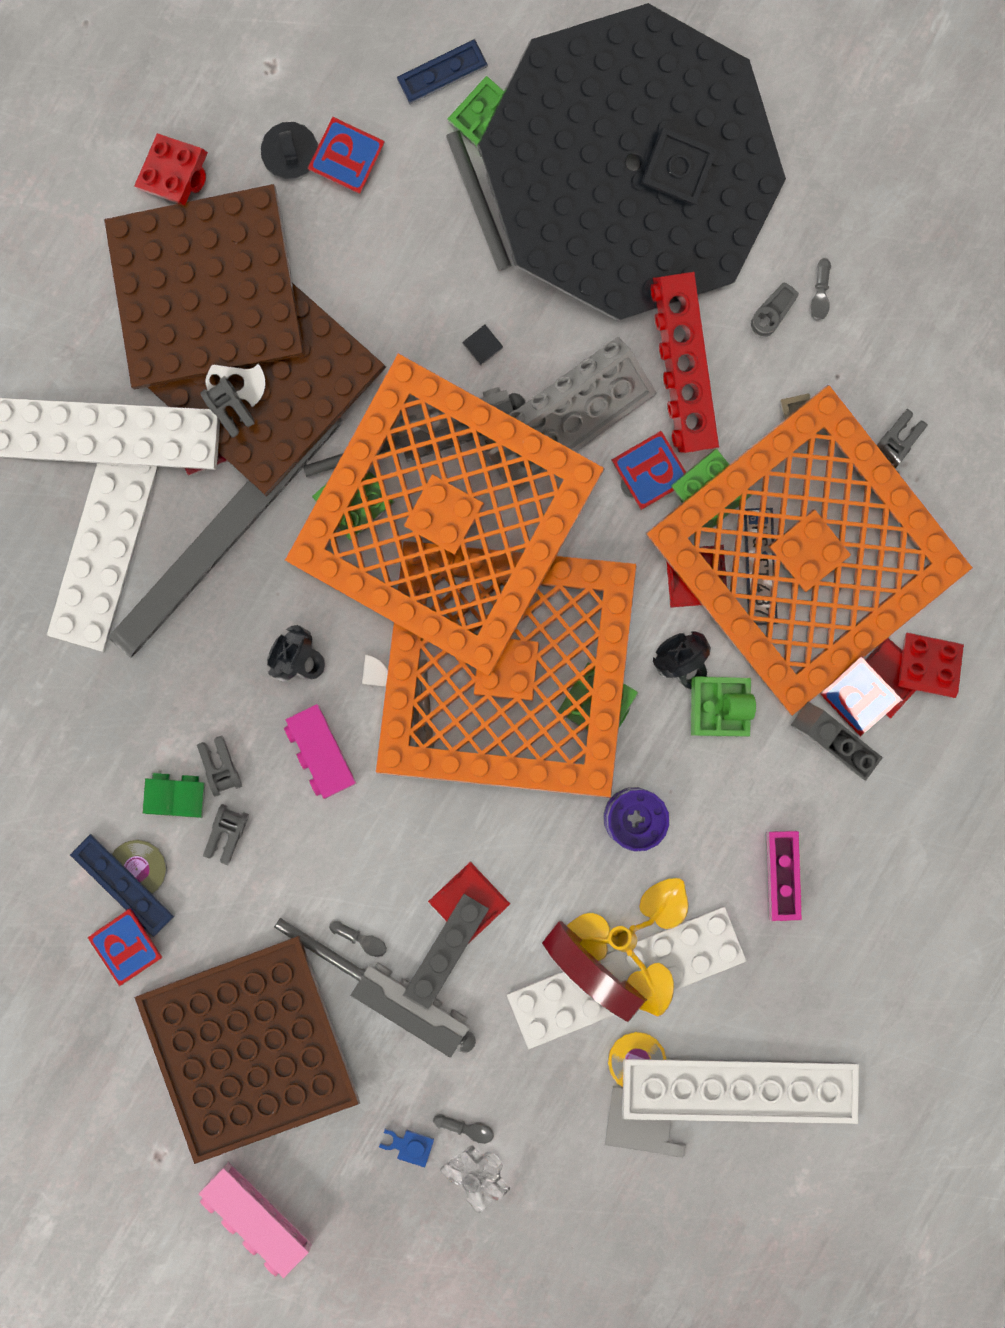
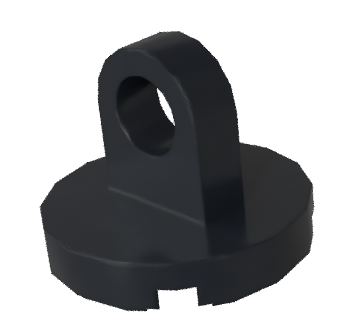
M282 122L273 126L264 135L261 144V158L266 169L279 179L285 181L299 180L311 172L307 168L318 148V143L314 134L305 125L296 122Z
M299 625L288 627L286 630L289 632L285 636L281 634L270 649L267 658V666L270 667L268 674L281 682L289 681L296 675L304 679L318 678L324 671L325 663L323 656L318 651L312 649L310 631ZM311 657L314 666L310 672H307L305 662Z
M691 631L692 635L685 636L684 633H679L670 637L658 647L656 658L653 657V663L661 676L677 678L688 689L692 687V678L687 679V674L697 669L694 677H707V669L704 662L710 655L711 647L704 634L697 631Z

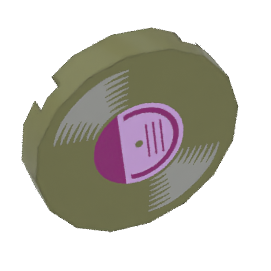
M133 840L123 843L114 850L112 854L152 894L159 890L166 877V861L159 848L147 841Z

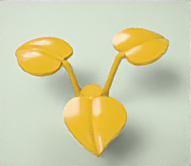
M680 878L663 880L650 887L643 894L639 908L643 915L650 918L646 922L631 925L629 929L624 926H617L610 931L608 922L602 916L587 913L575 918L566 925L582 939L580 945L598 961L606 957L608 951L607 944L621 952H627V955L641 969V971L632 973L627 980L630 985L647 999L640 1010L655 1016H661L665 1013L671 1004L674 994L673 976L668 968L661 963H654L646 969V966L637 957L633 949L638 941L635 934L636 931L651 926L654 922L663 929H672L679 926L685 920L689 904L685 883Z

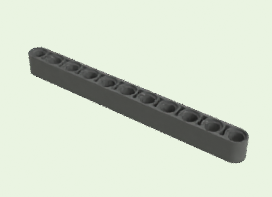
M339 418L268 496H265L248 480L112 631L108 638L130 658L134 656L303 469V466L342 425L343 420Z

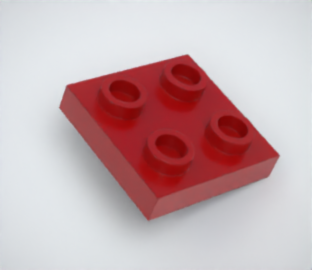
M157 133L134 187L185 206L190 193L199 192L205 184L206 172L202 165L208 152L203 148Z
M906 633L898 686L956 698L959 692L964 644Z

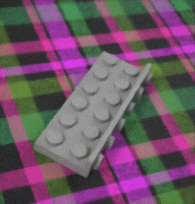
M617 337L606 343L603 348L592 356L581 361L578 366L564 376L559 377L553 384L534 395L531 400L517 410L512 411L509 415L576 452L657 393L631 349ZM483 434L479 436L482 446L495 443L494 440ZM498 447L485 451L494 465L502 463ZM504 447L507 461L522 457ZM529 460L533 475L547 471ZM524 461L509 466L513 481L528 477ZM504 467L497 469L505 483H508ZM530 482L516 485V493L518 494L528 487Z

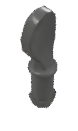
M822 258L817 265L818 276L815 288L818 291L811 302L812 316L818 320L824 319L830 309V302L825 293L829 289L828 282L831 263L827 258Z
M332 921L329 928L333 934H338L352 941V944L358 942L368 955L380 957L386 953L387 947L379 938L361 936L359 930L356 931L342 924L341 921Z
M442 1114L436 1115L433 1118V1123L436 1127L456 1132L458 1135L464 1133L477 1143L486 1144L494 1138L493 1131L485 1124L475 1123L467 1126L465 1121L460 1122L445 1117Z

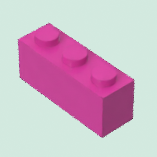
M318 704L285 719L288 726L284 727V731L290 743L296 741L301 751L296 755L304 770L309 768L313 779L309 780L316 796L321 794L323 799H326L357 784Z
M799 831L766 832L769 920H802Z

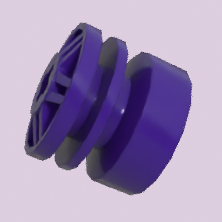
M639 787L624 788L616 792L608 800L603 813L604 826L608 835L620 846L631 851H647L657 846L665 838L670 825L669 812L665 803L656 794ZM634 810H637V814L642 816V820L636 821L635 826H632V822L628 820V815H633Z

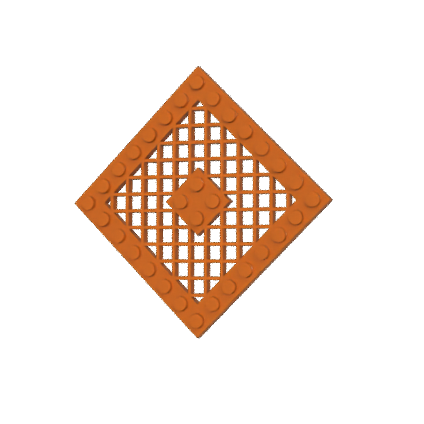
M398 353L285 561L490 676L605 468ZM410 395H413L419 399L407 403ZM427 404L445 414L431 418ZM421 405L425 420L411 423L407 408ZM402 412L405 425L392 429ZM452 418L470 428L456 432ZM447 419L451 434L436 438L432 423ZM427 424L431 440L416 444L413 428ZM407 430L411 445L396 449L392 434ZM478 432L494 440L495 443L482 446ZM473 433L476 448L462 452L458 437ZM388 438L391 451L378 455ZM453 439L457 454L442 458L438 443ZM433 445L437 460L422 464L418 449ZM498 447L502 463L487 466L483 451ZM504 447L522 457L507 461ZM413 451L417 466L402 470L398 454ZM478 453L482 468L467 472L463 457ZM393 456L397 471L382 475L378 460ZM458 459L462 474L447 478L444 463ZM529 460L547 471L533 475ZM524 461L528 477L513 481L509 466ZM374 465L377 477L364 481L370 468ZM438 465L442 479L432 474L427 482L424 469ZM504 467L508 483L493 487L489 471ZM418 471L422 486L408 490L404 474ZM484 473L488 489L473 493L469 477ZM555 475L564 479L559 488ZM398 476L402 492L388 495L384 480ZM550 476L554 491L539 495L535 480ZM464 479L467 493L450 483ZM378 482L382 497L368 501L364 486ZM530 482L534 497L519 501L515 486ZM510 488L514 503L499 507L495 491ZM359 490L363 503L350 507ZM422 491L413 508L410 494ZM489 493L494 509L480 512L485 503L475 497ZM404 496L408 512L393 515L390 500ZM554 496L544 514L540 500ZM384 502L388 518L374 521L370 506ZM535 502L539 517L524 521L520 506ZM364 508L368 523L354 527L350 512ZM515 508L519 523L504 527L500 512ZM495 513L499 529L484 533L480 517ZM345 516L348 529L336 532ZM408 517L404 526L413 532L399 536L395 520ZM476 521L479 535L466 538ZM390 522L394 538L379 541L375 526ZM539 523L530 540L526 526ZM370 528L374 543L360 547L356 532ZM521 528L525 543L510 547L506 532ZM501 533L505 549L490 553L486 537ZM350 534L354 549L340 553L336 537ZM421 536L435 543L438 547L425 550ZM415 537L419 552L405 556L401 540ZM481 539L485 555L470 559L466 543ZM330 541H331V545H332V548H333V552H334V553H332L331 551L327 550V547H328ZM395 542L399 558L385 562L381 546ZM461 547L465 561L450 565L447 551L457 555ZM375 548L379 564L365 567L361 552ZM526 548L515 566L512 552ZM441 551L445 566L430 570L426 555ZM356 554L359 567L342 557ZM507 554L510 570L496 573L492 558ZM421 556L425 572L411 576L407 560ZM487 560L490 575L476 579L472 563ZM401 562L405 578L391 582L387 566ZM466 565L471 581L456 585L452 569ZM381 568L384 581L371 575L368 571ZM446 571L450 587L436 590L432 575ZM511 574L501 592L497 578ZM427 577L431 592L416 596L412 580ZM492 580L496 595L481 599L478 583ZM406 582L410 596L393 586ZM472 585L476 601L462 605L457 589ZM452 591L456 607L442 611L438 595ZM432 597L436 611L418 600ZM497 600L487 617L483 604ZM478 605L482 621L467 625L463 609ZM458 611L461 625L444 615ZM482 626L478 635L469 630Z
M826 385L645 533L791 716L832 684L861 656L865 657L973 568L830 385ZM822 428H824L829 435H820L816 433L819 432ZM815 438L829 440L827 456L813 455ZM808 440L807 454L793 453ZM835 443L847 458L834 457ZM792 457L806 458L805 475L790 473ZM786 458L784 473L771 471ZM813 459L827 460L825 477L811 476ZM833 461L847 463L845 479L831 478ZM853 466L865 481L852 480ZM769 475L784 477L782 493L768 492ZM763 477L762 491L747 490ZM790 478L804 479L802 495L788 494ZM810 480L824 481L823 498L809 496ZM831 482L845 483L843 500L829 498ZM851 484L865 485L863 502L849 501ZM871 489L883 504L870 503ZM747 494L761 495L759 512L745 510ZM740 496L739 510L725 508ZM767 496L781 497L780 514L765 513ZM788 498L802 500L800 516L786 515ZM808 500L822 502L821 516L815 509L807 514ZM828 503L842 504L841 520L827 519ZM849 505L863 506L861 523L847 521ZM869 507L883 508L881 525L867 523ZM889 512L901 527L888 526ZM724 513L738 514L737 530L722 529ZM717 515L716 528L702 527ZM744 515L759 516L757 533L743 531ZM765 517L779 518L777 535L763 533ZM785 519L799 520L784 533ZM826 523L840 525L839 539ZM846 525L860 527L859 543L845 542ZM867 528L881 529L879 545L865 544ZM887 530L901 531L899 547L885 546ZM701 531L715 533L714 549L699 547ZM693 533H695L694 545L688 539ZM722 533L736 535L734 551L720 550ZM742 535L756 537L755 553L740 552ZM907 535L918 549L906 548ZM762 538L776 539L768 546L774 555L761 554ZM844 546L858 547L856 564L844 563L851 556ZM864 548L878 550L876 566L863 565ZM885 550L898 552L897 568L883 567ZM699 552L713 553L712 568ZM905 553L919 554L917 570L903 569ZM719 554L734 555L732 572L718 570ZM740 556L754 558L752 574L738 572ZM760 558L774 560L773 576L759 575ZM926 558L929 561V564L924 568V562ZM780 562L793 578L779 577ZM842 567L856 568L854 584L840 583ZM835 569L834 582L820 581ZM862 569L876 570L874 586L860 585ZM882 571L896 572L894 588L881 587ZM903 573L916 574L901 586ZM718 575L731 576L730 590ZM737 577L752 578L750 594L736 593ZM758 579L772 580L770 596L756 595ZM778 581L792 582L791 599L777 597ZM798 585L804 592L812 588L811 601L797 599ZM819 585L833 587L831 603L817 601ZM839 587L853 589L852 605L838 604ZM860 590L873 591L872 607L858 606ZM880 592L893 593L879 604ZM736 598L749 599L748 613ZM756 600L770 601L768 617L754 616ZM776 602L790 603L788 619L774 618ZM796 604L810 605L809 621L795 620ZM817 606L831 607L829 623L815 622ZM837 608L851 609L849 625L835 624ZM857 610L871 611L856 623ZM753 620L767 622L766 636ZM774 622L788 624L786 640L772 638ZM794 625L808 626L806 642L792 640ZM814 627L828 628L827 644L813 643ZM835 629L848 630L833 642ZM772 643L786 644L784 658ZM792 645L806 646L804 662L790 661ZM812 647L825 648L811 660ZM790 666L802 668L795 673Z
M403 541L405 556L419 552L417 542ZM423 543L425 550L438 547L436 544ZM461 547L457 555L447 551L450 565L465 561ZM467 547L470 559L485 555L484 550L481 548ZM489 549V550H490V553H493V552H496V551H500V550H491V549ZM441 551L426 555L430 570L445 566ZM512 552L515 566L521 558L522 552ZM507 554L492 558L496 573L510 570ZM421 556L407 560L411 576L425 572ZM556 556L541 583V586H551L554 588L545 595L538 589L536 594L540 599L527 608L521 619L523 621L526 617H529L537 628L526 637L516 628L515 634L520 640L510 639L490 676L476 669L475 676L468 668V664L458 658L456 660L459 664L446 673L438 662L449 654L448 652L442 650L433 657L425 647L430 642L394 622L376 773L611 798L637 565L633 563ZM487 560L472 563L476 579L490 575ZM402 565L400 566L399 579L405 578ZM466 565L452 569L454 577L467 578L462 583L471 581ZM446 571L433 574L438 575L433 579L435 586L443 579L450 585ZM511 574L497 578L499 586H505ZM427 577L412 580L416 596L431 592ZM407 583L399 584L398 590L410 596ZM478 583V588L482 592L480 594L481 599L491 597L490 594L495 591L494 585L492 584L489 588L485 589L481 583ZM466 587L457 589L459 597L464 602V604L469 603V601L461 593V591ZM565 588L581 589L583 591L572 598ZM452 591L441 600L439 599L443 610L448 609L445 604L453 598ZM561 591L569 602L556 611L548 600ZM594 591L603 592V601ZM590 593L599 605L586 614L577 603ZM427 598L418 600L427 606ZM494 600V601H491L490 603L494 606V604H495L496 602H495V600ZM545 604L553 615L540 624L532 613ZM574 606L582 618L569 627L561 616ZM473 607L463 609L464 615L471 611L479 622L482 621L481 616ZM601 611L600 628L598 629L590 619ZM458 612L455 615H452V613L447 614L451 620L460 624L457 621L460 619ZM555 620H558L566 631L553 640L545 628ZM587 622L595 634L582 643L574 631ZM482 626L472 628L469 630L475 633ZM541 632L550 644L539 652L540 643L530 640ZM570 635L579 647L566 656L558 644ZM598 639L595 659L587 647ZM554 648L563 660L550 669L542 660V657ZM422 649L430 661L419 669ZM583 651L592 663L579 672L571 660ZM537 662H539L547 673L535 681ZM567 664L576 676L563 685L555 676V673ZM435 665L443 677L429 686L421 675ZM464 668L472 680L459 689L451 680V677ZM595 668L592 688L584 676ZM551 677L560 689L546 698L538 687ZM417 679L426 687V690L418 697H416ZM580 680L589 692L576 701L568 692V689ZM447 681L456 693L442 702L434 691ZM474 686V695L484 697L474 705H471L463 694ZM535 690L543 702L530 711L523 701H533ZM564 693L573 705L562 714H559L551 703ZM431 694L439 706L426 715L418 704ZM460 697L469 709L455 718L447 707ZM493 697L513 700L501 709ZM592 697L589 718L581 708V705ZM489 700L498 712L487 721H484L476 710ZM518 703L527 715L514 725L506 715V712ZM548 706L557 718L543 727L535 715ZM415 707L423 719L412 727ZM577 709L586 721L575 730H572L564 719ZM444 710L452 722L439 731L431 720ZM473 713L482 725L468 734L460 723ZM502 716L511 728L500 737H497L489 726ZM531 719L540 731L527 741L518 729ZM561 722L570 734L556 743L548 731ZM428 723L436 735L423 745L414 733ZM457 726L465 738L452 748L444 738V735ZM588 727L587 745L585 746L577 735ZM486 729L495 741L481 750L473 739ZM515 732L524 744L511 754L502 742ZM544 735L553 747L540 757L531 745ZM411 737L419 747L410 746ZM574 738L582 748V751L570 760L561 750V747ZM441 739L449 750L432 749L429 747ZM470 742L478 753L460 752L459 750ZM499 745L507 756L489 755L488 753ZM528 748L536 759L518 758L517 756ZM557 751L565 762L546 761V759ZM585 756L584 764H575L578 760Z

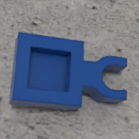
M385 1128L384 1133L393 1137V1143L389 1145L380 1143L379 1148L400 1150L397 1159L425 1168L434 1138L407 1129L403 1138L398 1136L395 1131Z

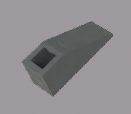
M807 702L791 724L792 727L865 781L883 758L826 711L810 702Z

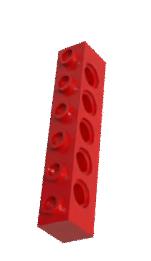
M688 272L653 278L654 284H651L652 300L657 302L658 313L655 314V325L657 330L661 331L662 343H659V353L661 359L665 360L666 365L663 381L665 388L669 389L671 401H668L667 409L669 417L673 418L675 430H672L673 445L681 453L719 448L695 273ZM674 296L680 301V309L676 313L669 306L670 300ZM677 326H681L685 332L681 342L674 338V330ZM682 355H685L689 361L688 368L685 371L680 370L678 367V359ZM686 384H689L693 389V395L689 400H685L682 395V389ZM691 413L697 418V424L693 429H689L686 424V419Z

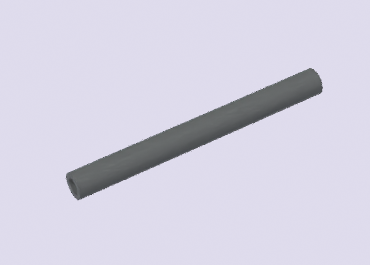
M460 131L451 132L446 135L492 257L498 271L505 270L512 265Z

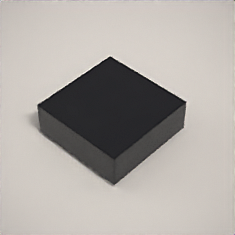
M485 324L462 342L480 366L503 349L502 344Z

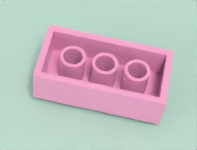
M229 1162L200 1191L199 1195L202 1197L200 1203L210 1213L216 1211L223 1218L221 1221L222 1225L231 1234L237 1232L244 1239L242 1242L244 1247L253 1255L258 1253L266 1261L264 1263L266 1269L274 1276L280 1274L285 1278L309 1253L312 1244Z

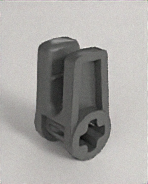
M785 282L782 283L755 312L751 320V329L755 335L768 337L774 333L799 295L791 285ZM766 316L769 317V325L765 327L760 326L761 319H764Z
M226 376L222 377L220 383L210 390L204 389L200 392L209 409L218 417L232 438L239 434V429L233 421V416H230L226 411V406L233 407L240 417V421H243L247 427L255 424L254 418Z
M908 408L877 444L878 448L895 469L928 426L926 422L921 420L916 426L911 428L910 434L904 441L898 438L899 433L907 427L908 421L913 416L912 411Z
M222 735L214 739L217 748L216 753L220 756L222 766L219 769L215 767L211 756L212 751L209 750L208 745L205 742L197 744L206 771V778L214 797L219 796L221 791L236 787L238 789L242 787L238 771L232 762Z
M221 804L214 819L213 829L203 857L212 858L215 851L218 850L217 845L223 832H226L228 840L223 847L224 851L220 862L228 866L238 840L244 831L249 814L245 812L242 814L227 809L226 805Z

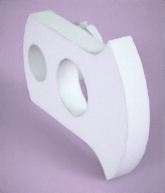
M259 364L252 369L212 365L206 376L207 391L214 387L209 382V378L214 374H217L220 378L226 376L227 379L233 374L243 377L244 387L237 391L241 399L247 400L251 407L258 403L264 393L265 377Z

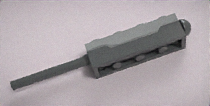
M499 387L483 392L484 397L480 398L508 415L526 403L522 395L518 393L508 395L507 389L500 391ZM436 408L429 410L431 418L445 414ZM411 415L409 419L411 423L425 420V417L417 419L416 415ZM403 418L399 420L400 425L395 426V428L405 425ZM452 418L456 432L470 428ZM447 419L432 423L436 438L451 434ZM427 424L413 428L416 444L431 440ZM407 430L393 436L396 448H404L411 445ZM473 433L458 437L459 444L473 441ZM386 439L379 454L391 450L388 439ZM453 439L438 443L440 451L455 447ZM433 445L418 449L420 458L435 453ZM413 451L404 453L407 462L415 460ZM343 453L304 465L303 469L306 477L335 468Z
M279 918L274 928L291 939L300 936L305 948L359 981L350 996L451 1058L458 1045L461 1046L459 1052L462 1053L470 1052L475 1047V1036L472 1032L468 1031L470 1026L465 1023L468 1018L454 1009L449 1013L440 1008L442 1002L436 998L427 1011L402 996L410 982L402 978L401 982L395 980L390 976L392 971L387 967L377 963L376 966L369 964L367 969H361L282 918Z

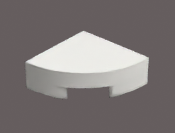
M365 655L362 684L386 687L387 668L380 660Z

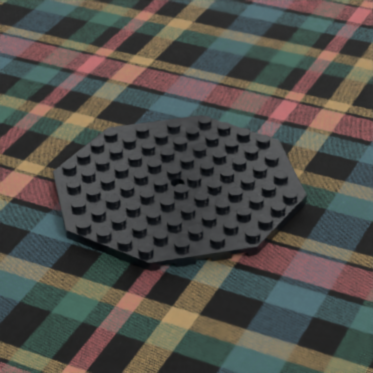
M649 3L531 39L477 144L480 157L483 159L487 172L486 176L500 213L501 224L512 251L511 255L514 265L617 321L657 308V302H654L651 296V284H654L653 278L694 272L698 295L735 283L786 180L750 60ZM663 127L717 149L697 205L693 206L641 184L656 140ZM629 154H635L639 158L640 167L636 171L630 170L626 166V158ZM674 296L669 304L677 302L679 299Z

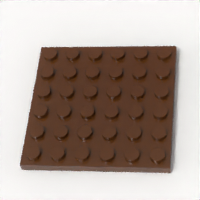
M274 184L186 202L185 206L174 204L104 219L131 388L135 390L205 376L212 365L244 368L304 355L277 190Z
M293 282L304 355L259 364L265 377V389L261 399L253 407H251L247 400L241 399L254 418L255 424L247 427L243 421H240V417L233 407L226 406V411L230 416H233V421L239 429V434L232 438L220 421L218 453L265 496H268L386 368L376 356ZM254 365V366H249V367H244V368H241V369H252V368L255 367L256 365ZM214 374L209 378V382L216 386L220 383L221 378ZM233 374L228 378L236 391H240L244 387V379L240 375ZM207 375L147 387L168 407L209 409L200 394L204 389L207 390Z
M300 936L134 997L194 1164L360 1104Z

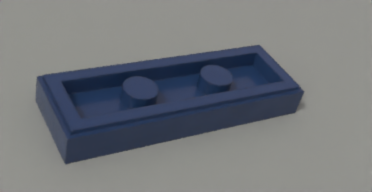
M473 39L397 76V80L411 105L488 67V64L476 40Z

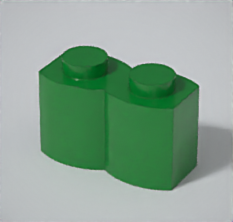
M152 773V779L145 778L142 814L203 818L205 783L199 782V776L182 775L181 781L170 780V774Z

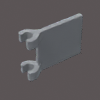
M613 1086L605 1145L683 1158L686 1144L669 1142L672 1120L622 1119L623 1087Z

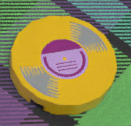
M634 1032L624 1035L614 1043L609 1051L607 1064L615 1082L623 1087V1059H667L664 1048L657 1039L645 1033Z

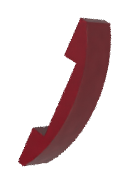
M559 921L542 942L549 955L585 993L619 1018L629 1022L647 999L626 980L620 982L580 945L582 939L562 921Z

